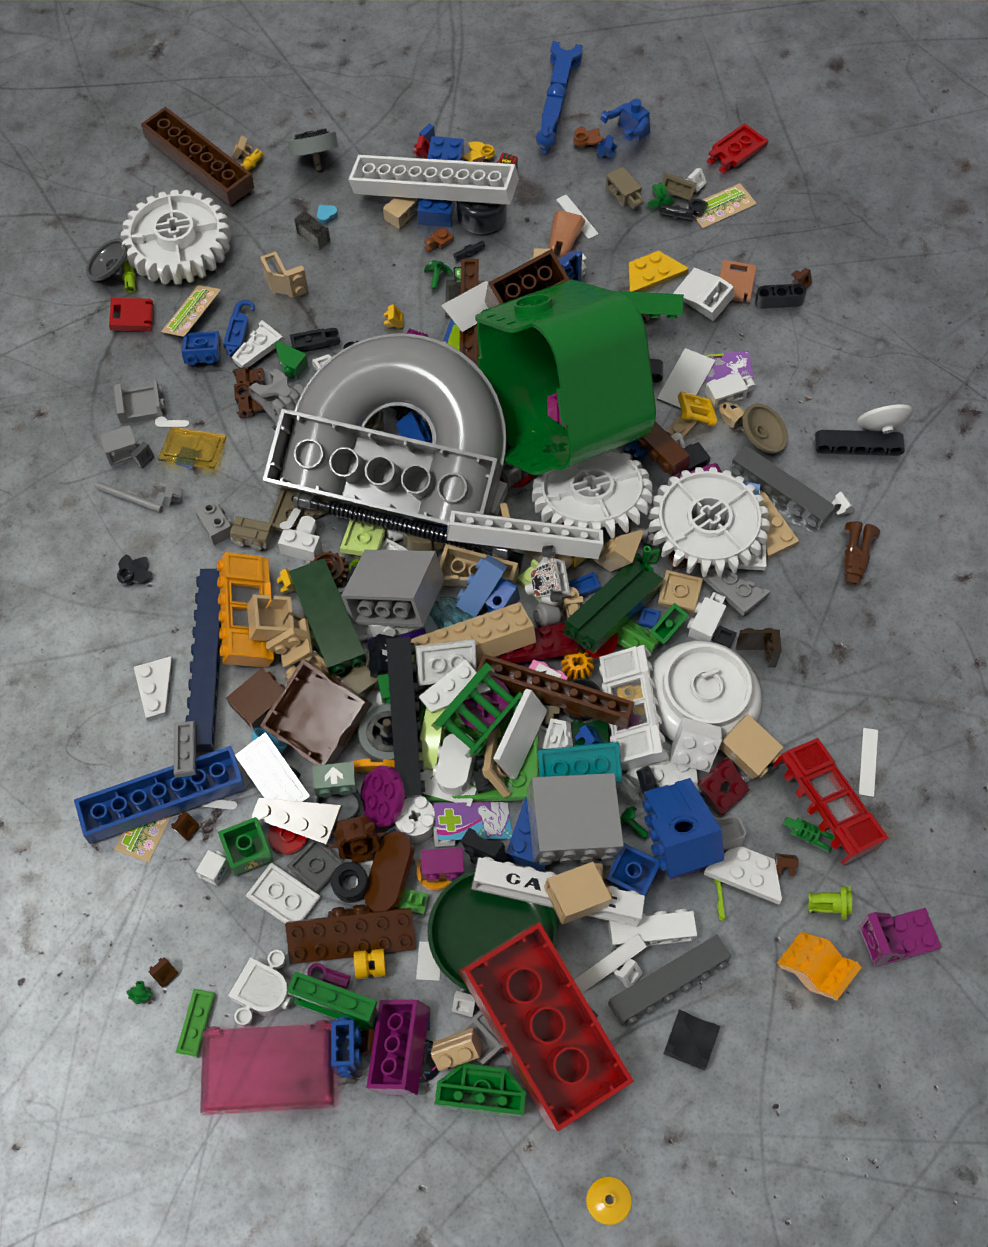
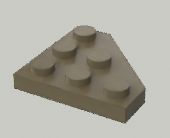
M286 488L281 489L269 520L275 531L283 532L280 524L287 521L293 509L296 508L295 504H293V497L299 491ZM313 495L315 498L321 499L322 502L328 503L330 501L329 499ZM301 508L300 514L290 529L297 528L301 517L311 516L316 519L326 514V510Z

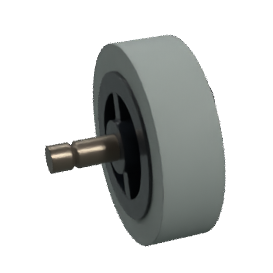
M326 128L296 134L295 138L287 140L290 155H312L316 171L322 170L319 153L338 147L336 131H327Z
M383 704L366 713L359 725L358 734L361 748L372 762H383V759L394 760L390 704Z

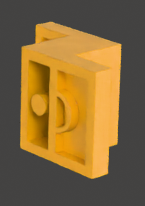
M802 931L796 936L793 943L777 962L781 969L795 973L807 990L836 1001L862 968L858 962L842 957L830 940Z

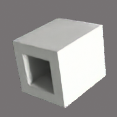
M208 850L196 870L199 878L218 886L229 867L226 855L219 851L214 853Z

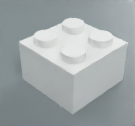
M682 717L670 748V762L709 772L722 742L721 727Z

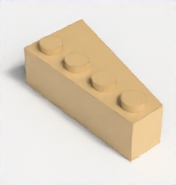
M446 544L439 562L444 577L442 586L468 587L467 579L471 573L476 574L478 571L475 568L480 558L485 559L487 555ZM493 557L507 566L501 577L515 585L519 573L518 563Z

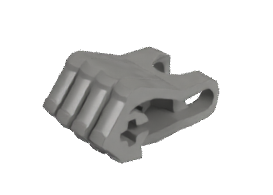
M274 369L269 372L272 384L259 385L254 383L249 386V392L252 398L278 424L281 409L294 411L304 388L297 384L292 389L288 385L287 377L278 369Z

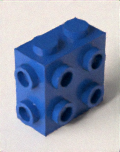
M339 1017L337 1021H331V1066L335 1074L341 1078L353 1077V1074L358 1073V1067H362V1055L358 1049V1045L362 1043L361 1031H359V1026L355 1025L354 1020H350L349 1017Z

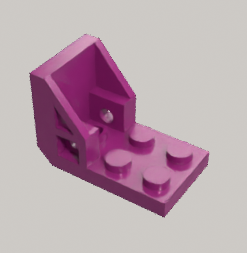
M926 908L893 917L888 913L867 914L859 925L874 966L891 964L942 948Z

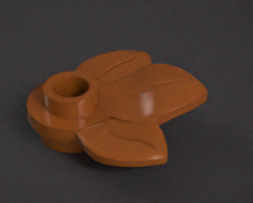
M581 126L574 132L573 143L579 147L587 144L594 145L603 141V137L599 136V128L586 131Z

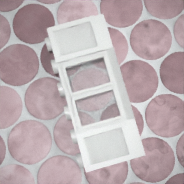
M645 645L631 647L599 657L601 664L599 670L603 677V692L634 701V714L628 729L608 723L612 731L610 742H619L621 769L623 771L669 759L668 754L662 747V743L665 742L664 735L659 729L662 720L656 712L659 702L653 694V689H656V685L650 677V672L653 671L652 665L647 660L651 653Z

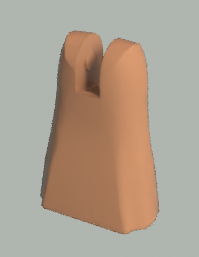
M561 210L555 212L548 249H552L556 253L557 247H560V258L570 252L584 227L585 219L581 215Z

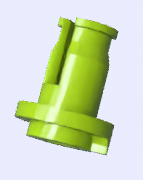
M840 886V892H820L817 894L808 892L809 913L841 914V920H847V915H852L851 887Z

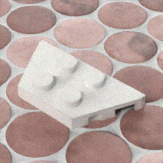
M667 750L664 751L668 754L669 759L630 769L626 774V778L639 782L636 771L642 767L649 766L660 787L675 784V782L691 778L699 792L697 770L671 763L670 752Z
M740 846L725 852V861L709 865L705 869V876L778 905L782 901L776 863L773 858Z

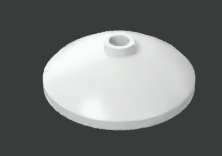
M905 404L884 406L862 414L857 419L858 426L865 430L882 431L883 434H887L904 424L911 417L913 410L911 406Z

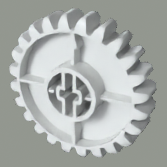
M175 189L171 191L170 195H167L164 191L159 192L158 198L149 196L147 197L148 203L140 202L136 205L137 211L132 210L128 213L129 220L123 222V231L120 235V238L123 240L122 245L125 244L128 248L126 258L129 265L135 268L139 275H147L150 281H156L160 278L161 284H168L170 280H174L175 285L181 284L182 279H186L189 283L193 282L196 275L200 278L205 277V270L214 271L217 269L216 262H223L225 259L224 253L229 252L231 232L228 218L220 205H216L212 198L204 199V195L200 192L195 193L194 196H192L191 190H184L182 194H179L178 190Z

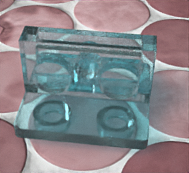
M437 597L434 602L435 605L429 613L441 629L473 618L472 615L456 606L459 600L455 597Z

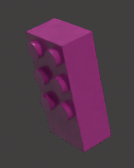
M380 1000L366 1089L379 1095H418L429 1006L419 1000Z

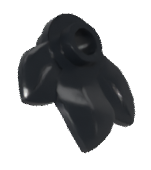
M126 554L118 563L117 579L123 585H129L133 582L143 583L153 575L151 571L147 570V557L132 560Z

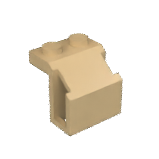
M276 251L260 257L264 278L272 294L281 293L294 298L309 292L305 269L302 265L286 271ZM274 257L277 273L271 272L265 260Z

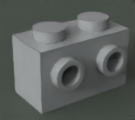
M212 499L194 509L197 519L214 545L230 537L233 523L229 517L226 518L224 516L225 510L221 504L217 505L216 501Z

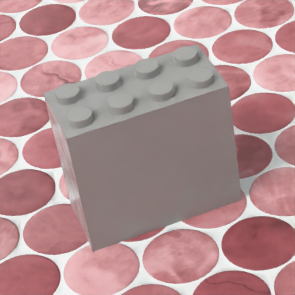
M364 550L341 595L352 624L424 627L444 582L436 551Z
M614 773L532 777L526 793L533 862H539L540 865H548L552 861L568 864L572 863L573 860H581V862L586 863L592 862L593 859L612 861L616 858L624 846Z

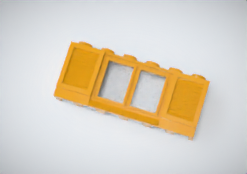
M225 552L217 562V571H219L217 586L220 588L218 604L221 605L218 616L219 622H221L219 638L222 639L220 656H222L223 664L268 668L274 660L273 651H269L266 648V642L268 641L250 640L247 605L253 594L270 595V601L266 608H268L271 602L269 560L262 556Z

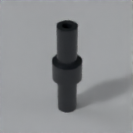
M484 241L474 245L469 244L463 250L454 253L453 257L457 260L466 255L470 256L486 245Z

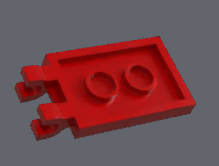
M744 123L712 145V150L708 153L711 157L707 159V162L713 165L720 158L723 166L719 168V171L724 174L731 165L736 168L767 146L769 140Z

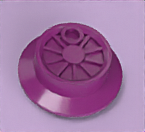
M490 676L495 682H497L503 689H505L509 693V690L502 681ZM492 689L490 692L481 694L500 712L508 705ZM473 698L463 701L464 707L487 727L496 719ZM509 710L508 713L502 718V720L497 724V726H499L500 724H502V723L505 721V719H506L507 716L509 715L510 710ZM458 713L460 719L467 726L473 729H477L465 717Z

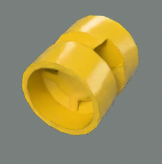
M375 949L371 953H367L366 950L354 952L356 980L368 979L370 975H373L374 978L386 977L384 949ZM369 960H374L375 967L370 968Z

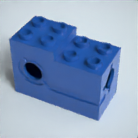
M691 778L675 782V784L670 786L665 785L644 792L645 801H642V804L647 813V816L644 817L645 823L648 828H651L649 830V835L653 842L651 850L654 857L659 858V866L662 871H666L669 878L725 861L722 830Z

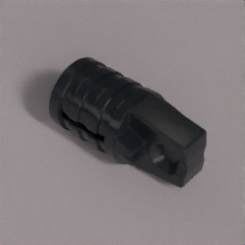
M649 766L642 767L636 771L643 794L646 791L660 787Z

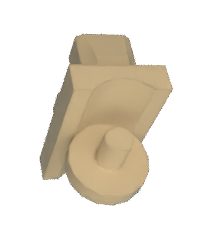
M569 587L571 596L563 597L561 605L563 611L567 613V619L584 602L583 596L579 597L578 590L573 587Z

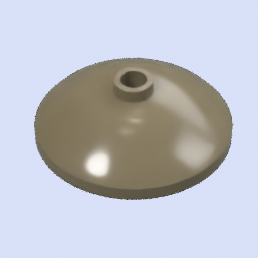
M757 403L752 404L744 411L742 418L743 428L747 438L755 447L767 453H777L786 446L788 441L786 426L781 417L772 408Z

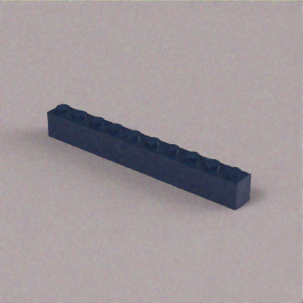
M217 568L200 569V576L196 578V585L199 589L198 593H195L197 610H194V621H196V627L192 629L195 642L191 645L193 661H190V673H192V679L188 681V688L191 694L190 697H187L189 715H186L185 722L194 721L196 724V752H213L215 746L221 657L220 647L222 639L219 638L221 622H219L218 616L221 605L218 604L220 588L217 586L219 577Z

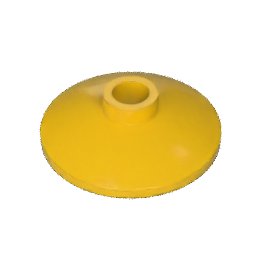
M603 1177L596 1180L590 1186L587 1192L586 1204L590 1215L597 1222L604 1225H615L623 1221L629 1214L632 1199L629 1189L621 1180L614 1177ZM612 1196L614 1202L607 1204L605 1197Z

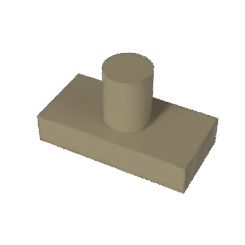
M667 172L662 181L668 193L687 200H691L697 184Z

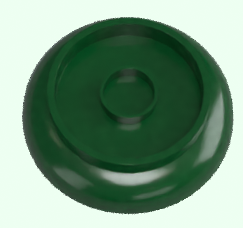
M475 870L459 876L440 893L432 907L427 931L430 951L437 966L449 980L467 991L469 989L458 970L527 927L540 922L555 948L558 939V925L554 908L471 889Z

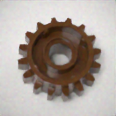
M331 551L327 553L321 552L320 555L314 556L315 559L313 561H310L312 563L324 558L329 570H332L330 573L336 587H342V583L344 581L347 582L346 575H349L348 562H345L344 556L339 557V553H331Z

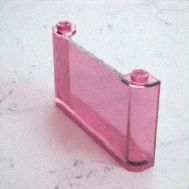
M319 1020L315 1024L221 1030L220 1027L213 1026L207 1027V1031L202 1032L200 1114L202 1116L335 1108L334 1070L331 1066V1024L327 1020Z

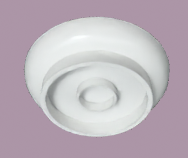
M688 641L667 649L652 664L653 671L650 672V677L656 685V689H653V694L659 702L656 712L662 720V724L659 727L661 732L672 741L675 738L682 717L721 727L722 739L745 715L749 714L756 722L758 721L762 707V691L759 680L749 663L732 649L710 641ZM715 668L718 669V673L702 679L701 674Z

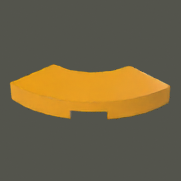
M360 759L351 761L354 763L355 772L363 775L372 772L378 766H390L395 769L394 760L383 759V762H372L371 759Z

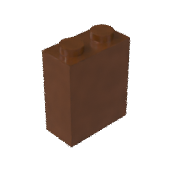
M261 668L227 696L226 700L228 705L254 731L255 728L260 727L274 702L280 698L286 687L283 684L279 685L276 682L275 676L270 671L266 672Z

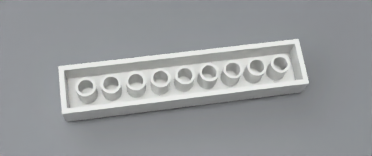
M358 155L349 177V183L354 194L508 205L511 204L519 181L515 164Z

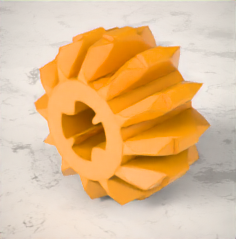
M580 649L577 654L564 655V660L561 661L562 672L567 674L568 679L572 677L574 679H585V676L590 678L591 671L594 670L593 658L588 657V652L582 654Z

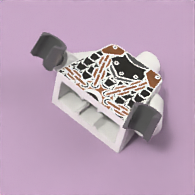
M547 545L542 548L544 557L536 569L531 571V583L525 585V590L528 595L534 594V597L541 599L543 603L556 606L559 602H563L562 597H568L571 594L565 561L553 558L556 556V553L552 552L553 545Z

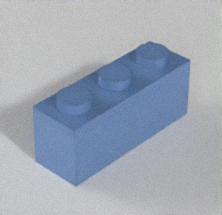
M487 555L485 559L480 558L475 567L478 571L475 575L471 573L466 581L468 587L466 590L461 589L456 597L459 600L456 606L473 617L477 616L507 568L505 564L490 555Z

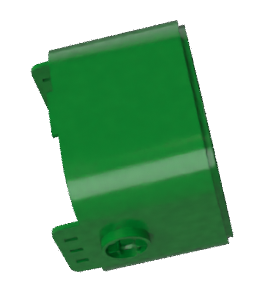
M568 280L490 307L475 316L481 357L477 358L479 369L489 380L499 399L506 426V444L511 447V449L506 450L504 462L529 474L540 475L554 469L564 470L646 437L652 432L656 419V405L646 327L635 304L623 294L576 280ZM556 393L561 424L548 416L547 397Z

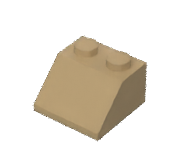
M639 530L610 539L603 543L599 559H594L593 561L610 572L631 564L644 532Z

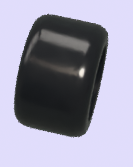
M457 201L458 220L462 227L471 233L483 235L495 232L506 220L507 204Z

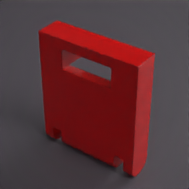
M111 298L110 330H152V299ZM115 311L120 312V318H114Z

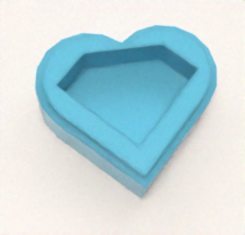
M319 205L317 217L321 224L328 223L330 219H334L338 215L335 206Z

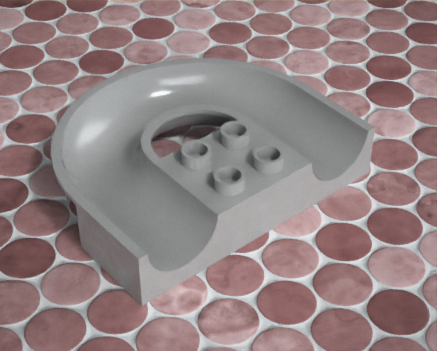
M395 333L367 338L352 344L330 358L310 379L294 411L281 409L263 481L275 489L281 490L286 488L302 491L343 504L378 511L383 514L386 513L418 521L419 523L428 522L448 526L451 510L491 515L506 454V426L499 399L484 373L473 361L452 346L430 337L415 334ZM394 406L407 407L417 411L426 419L432 432L433 442L429 443L368 429L365 426L376 413L383 409Z

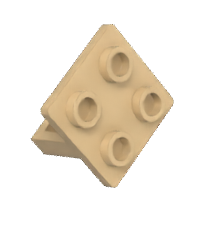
M305 618L296 622L294 627L266 642L267 650L281 654L284 668H288L313 652L308 620Z

